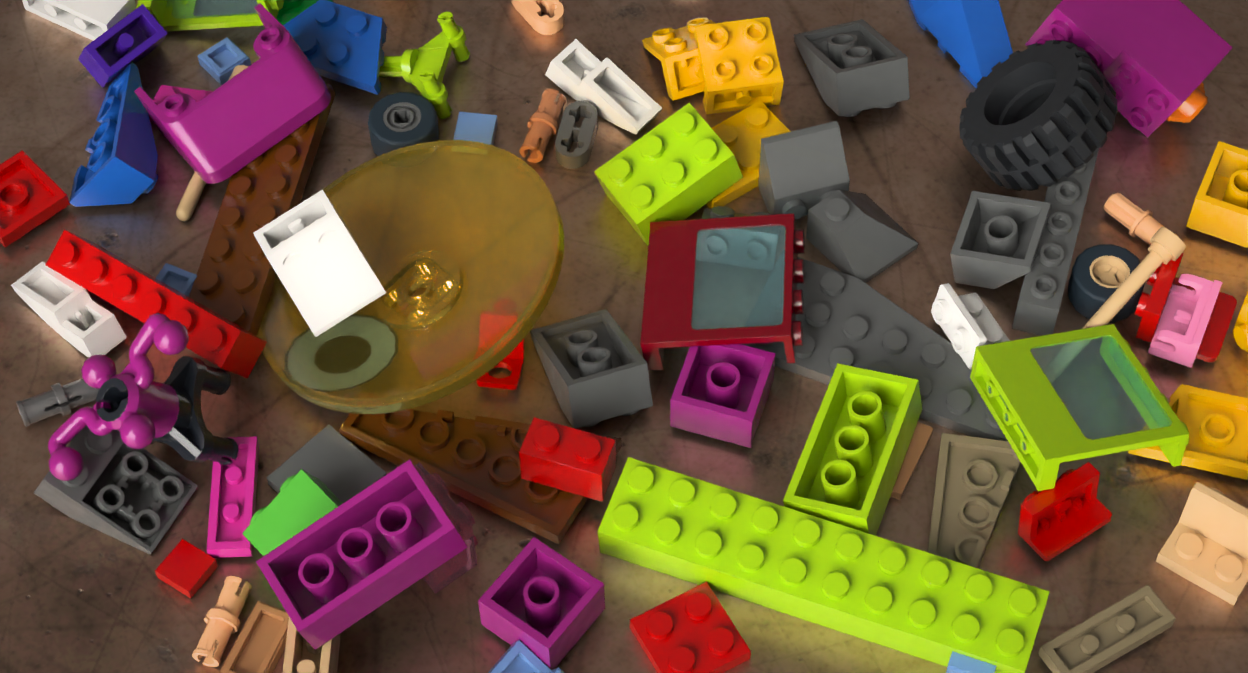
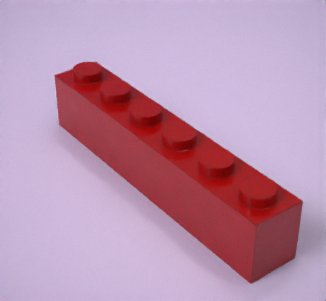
M65 229L46 263V266L143 323L156 313L164 314L170 320L180 322L188 331L189 341L186 346L187 349L221 369L247 379L267 341L96 243Z

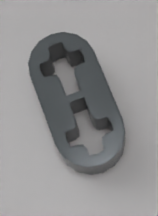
M576 101L569 104L564 110L555 140V152L558 163L565 168L577 169L583 167L590 159L598 130V111L591 103ZM580 117H584L581 128L576 127L575 122H578ZM573 142H578V148L574 152H567L570 151Z

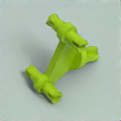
M443 12L438 16L439 19L437 21L443 30L440 34L418 49H406L402 56H384V64L380 66L379 77H403L407 83H412L421 96L433 104L436 114L440 119H445L452 114V108L447 101L448 92L442 83L451 52L453 51L458 62L466 61L470 57V52L465 44L466 34L461 26L456 25L451 12Z

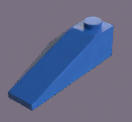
M908 0L917 24L924 31L928 29L938 40L937 46L944 54L949 52L960 65V72L976 89L980 79L983 76L987 77L992 72L991 68L999 62L1003 63L1010 58L1009 55L1013 53L999 0Z
M132 62L108 87L96 119L101 124L94 136L88 140L85 148L87 152L91 153L86 167L83 165L78 167L74 177L69 203L75 207L132 204L142 193L148 194L158 180V174H156L157 149L149 114L134 92L137 88H142L138 66Z

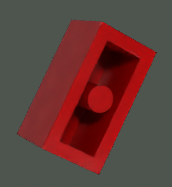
M533 417L519 451L521 479L603 502L616 468V440Z

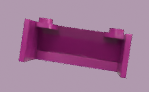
M261 3L254 8L266 29L260 32L253 44L254 51L260 59L199 102H196L188 94L180 93L168 96L157 105L141 87L134 91L162 135L206 183L215 184L226 180L322 112L331 101V93L324 80L289 31Z

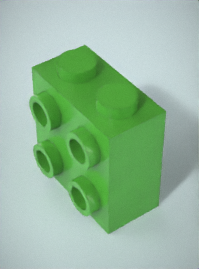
M301 469L282 484L280 493L268 506L261 508L253 515L250 525L242 534L265 556L343 503L319 478Z

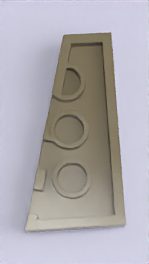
M947 433L941 434L928 553L975 568L979 567L1021 464L1008 441Z

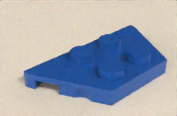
M319 0L283 25L320 76L379 95L382 86L379 81L380 66L384 64L382 47L386 42L387 26L383 18L328 0Z

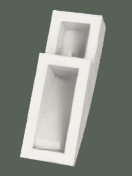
M577 39L550 62L545 74L576 101H586L594 105L598 111V116L634 134L641 131L662 110L658 103L608 57L601 62Z
M43 261L11 285L14 291L50 327L88 358L92 355H106L127 338L113 313L92 301L85 288L49 268Z

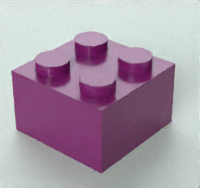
M742 344L691 346L670 400V427L751 448L774 381L776 353Z
M533 537L478 600L481 625L510 645L520 640L548 668L553 670L604 611V584Z

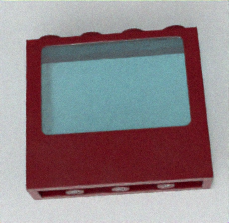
M794 213L650 222L640 342L648 370H663L665 348L784 342L787 363H795L796 346H803L802 321H796V317L798 314H804L803 290H797V284H804L805 281L803 259H798V254H805L804 229L797 230Z

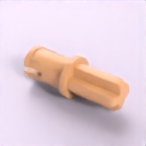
M1121 193L1112 194L1103 207L1105 212L1130 230L1129 235L1131 237L1137 235L1148 245H1151L1150 239L1161 227H1165L1152 217V211H1143Z

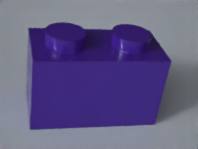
M142 4L85 46L78 60L99 85L104 88L115 80L131 62L136 64L160 46L168 33Z

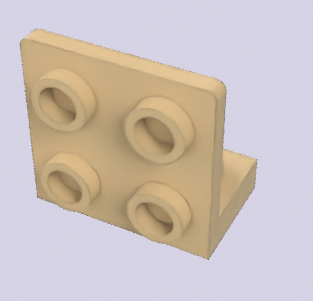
M1196 482L1191 489L1178 524L1158 553L1155 562L1234 606L1248 584V509L1227 498L1220 490Z

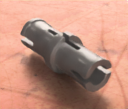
M82 378L63 386L60 383L51 385L52 390L22 401L19 400L16 404L24 425L27 427L32 423L59 413L62 416L71 414L70 409L96 400L99 389L92 388Z

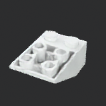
M323 190L253 233L315 337L386 293L345 222Z

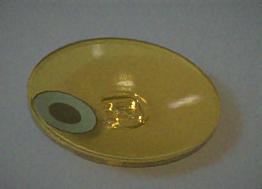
M441 140L415 144L382 154L348 171L329 184L323 191L345 222L386 293L315 337L277 275L257 336L267 341L262 351L263 355L278 377L292 391L315 405L333 411L351 414L392 413L415 408L450 395L474 382L509 355L526 337L548 305L561 272L564 256V229L558 206L543 179L531 166L514 154L493 145L463 140ZM427 288L423 294L412 297L418 289Z

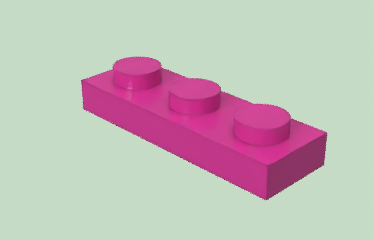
M257 436L227 437L236 441L238 454L236 459L225 457L233 462L229 465L213 461L206 550L213 558L253 556V545L242 533L250 525L251 518L256 510L259 442Z

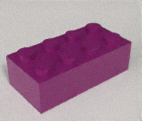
M409 459L257 560L256 563L298 632L316 650L468 548V546Z

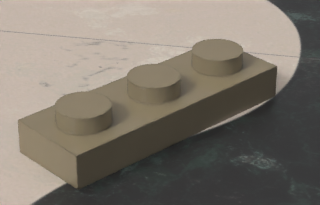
M1146 585L1040 647L1038 655L1052 673H1094L1171 628L1176 618L1151 587Z

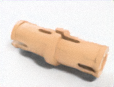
M236 576L226 577L215 607L207 611L204 618L207 625L196 649L192 653V657L198 662L202 656H206L202 663L203 665L218 667L231 634L238 631L241 624L238 617L248 594L252 590V585L247 581L244 582L242 588L239 587L242 578Z

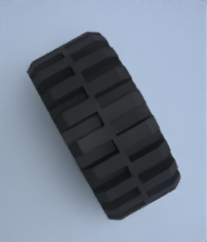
M1049 40L1044 45L1035 43L1029 45L1022 52L1018 50L1009 55L1010 58L1003 63L999 62L991 68L992 72L987 77L983 76L977 83V89L974 92H970L966 99V108H962L960 115V138L970 154L999 186L1017 191L1022 189L1032 191L1038 190L1040 185L1048 187L1056 184L1057 179L1063 176L1069 177L1077 172L1076 168L1083 162L1087 164L1094 157L1093 152L1097 148H1102L1107 141V132L1112 131L1114 127L1115 115H1117V99L1113 86L1083 48L1066 41Z

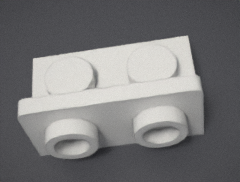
M949 283L940 285L935 301L932 304L931 313L935 322L940 325L951 341L955 352L961 356L967 367L972 369L976 346L1010 340L976 292L958 296Z

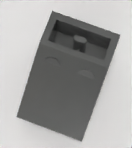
M86 426L67 446L81 453L84 462L81 474L74 480L62 481L54 477L49 470L34 491V494L68 517L145 553L151 554L198 485L144 448L132 449L123 443L118 430H113L108 435L98 436L93 434L88 426Z

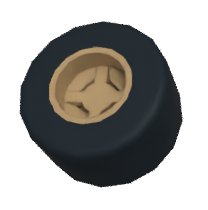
M1099 244L1085 249L1077 256L1068 283L1069 300L1075 310L1085 318L1090 319L1140 264L1139 258L1129 250L1114 244ZM1145 283L1109 323L1127 319L1136 311Z

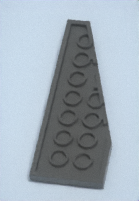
M785 252L782 253L746 327L780 325L783 322ZM803 259L805 281L804 284H797V290H803L804 314H798L796 317V321H802L803 346H796L795 363H787L784 342L742 344L776 353V367L829 385L837 363L918 379L922 403L920 419L967 436L1008 441L970 379L972 369L967 367L961 356L953 349L952 344L857 277Z

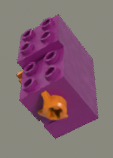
M1062 0L1025 44L1027 47L1035 43L1044 45L1046 41L1056 40L1070 42L1083 48L1113 86L1116 92L1117 111L1147 138L1166 119L1173 122L1190 123L1208 104V97L1205 95L1204 83L1202 81L1233 48L1180 0Z

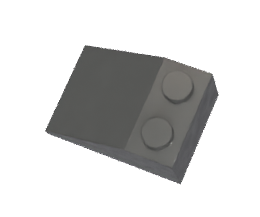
M863 19L794 34V42L824 102L838 116L852 117L860 114L862 110L875 107L890 108L895 106L896 102L910 99L908 57Z
M607 309L530 330L532 341L559 405L573 428L595 426L600 421L620 415H633L641 409L653 406L647 362Z

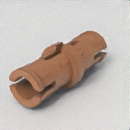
M544 90L536 113L529 118L527 123L529 131L519 150L523 158L526 157L528 150H531L527 159L529 162L536 163L542 161L550 138L557 133L559 128L557 120L566 103V97L563 93L560 94L558 101L554 102L559 92L558 90Z

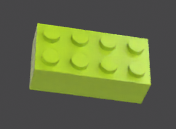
M837 363L784 496V507L876 536L922 412L919 380Z

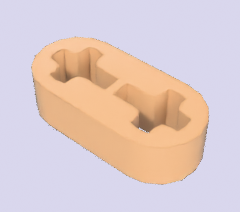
M511 0L514 8L538 33L552 35L558 33L563 28L564 7L559 0Z

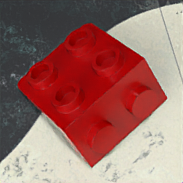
M1184 253L1176 261L1170 260L1168 264L1162 263L1147 280L1146 284L1153 286L1151 294L1142 292L1134 315L1142 317L1136 338L1149 343L1152 342L1172 285L1195 290L1191 286L1179 283V278L1176 277ZM1219 292L1196 359L1208 363H1213L1218 359L1237 305L1235 297Z

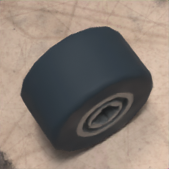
M397 92L387 95L376 102L369 113L368 128L374 153L382 161L394 166L409 167L422 163L431 157L437 149L440 135L438 118L433 104L425 97L413 92Z

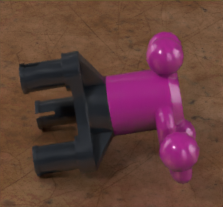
M160 313L151 315L133 341L129 350L130 363L120 374L116 372L114 361L106 355H92L85 360L81 369L82 377L89 386L99 389L96 404L93 407L87 406L77 410L50 437L48 450L51 455L49 459L51 474L62 481L74 480L81 474L84 467L81 453L72 447H66V445L86 426H88L93 434L98 436L108 435L113 430H119L123 443L132 449L146 448L149 444L158 442L173 447L185 460L198 463L209 460L223 465L233 463L231 459L225 457L236 459L238 454L236 441L232 438L212 435L207 430L201 410V391H208L215 395L225 394L231 384L229 372L221 368L208 366L201 359L183 356L175 363L170 376L164 383L153 381L154 368L147 357V352L154 343L156 348L164 354H179L186 348L189 335L186 327L180 322L170 320L166 315Z

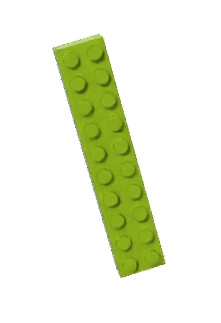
M631 457L627 458L598 529L600 553L697 585L707 581L712 590L948 667L952 651L996 665L995 673H1025L1050 591Z

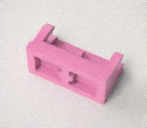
M1181 274L1178 282L1191 286L1195 290L1172 285L1148 353L1192 368L1223 282L1218 280L1213 282L1195 275Z

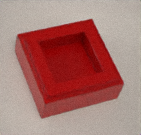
M181 539L157 567L155 573L158 579L192 599L218 568V563L209 554Z

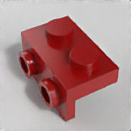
M1090 462L1085 463L1076 470L1069 469L1056 480L1054 489L1036 490L1030 493L1021 504L1018 534L1044 561L1052 560L1111 521L1112 513L1097 499L1100 472Z

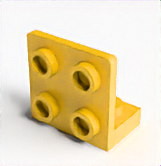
M708 18L692 19L687 22V26L675 30L673 28L658 29L652 33L651 37L642 40L644 48L661 61L668 97L673 101L704 92L705 80L695 37V27L715 24L714 21Z
M769 17L695 27V37L705 80L703 104L706 115L744 110L760 100L766 106L780 105L784 80Z

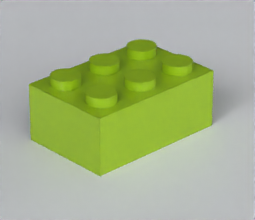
M690 102L594 171L605 194L647 246H649L650 222L685 220L743 178L732 151Z

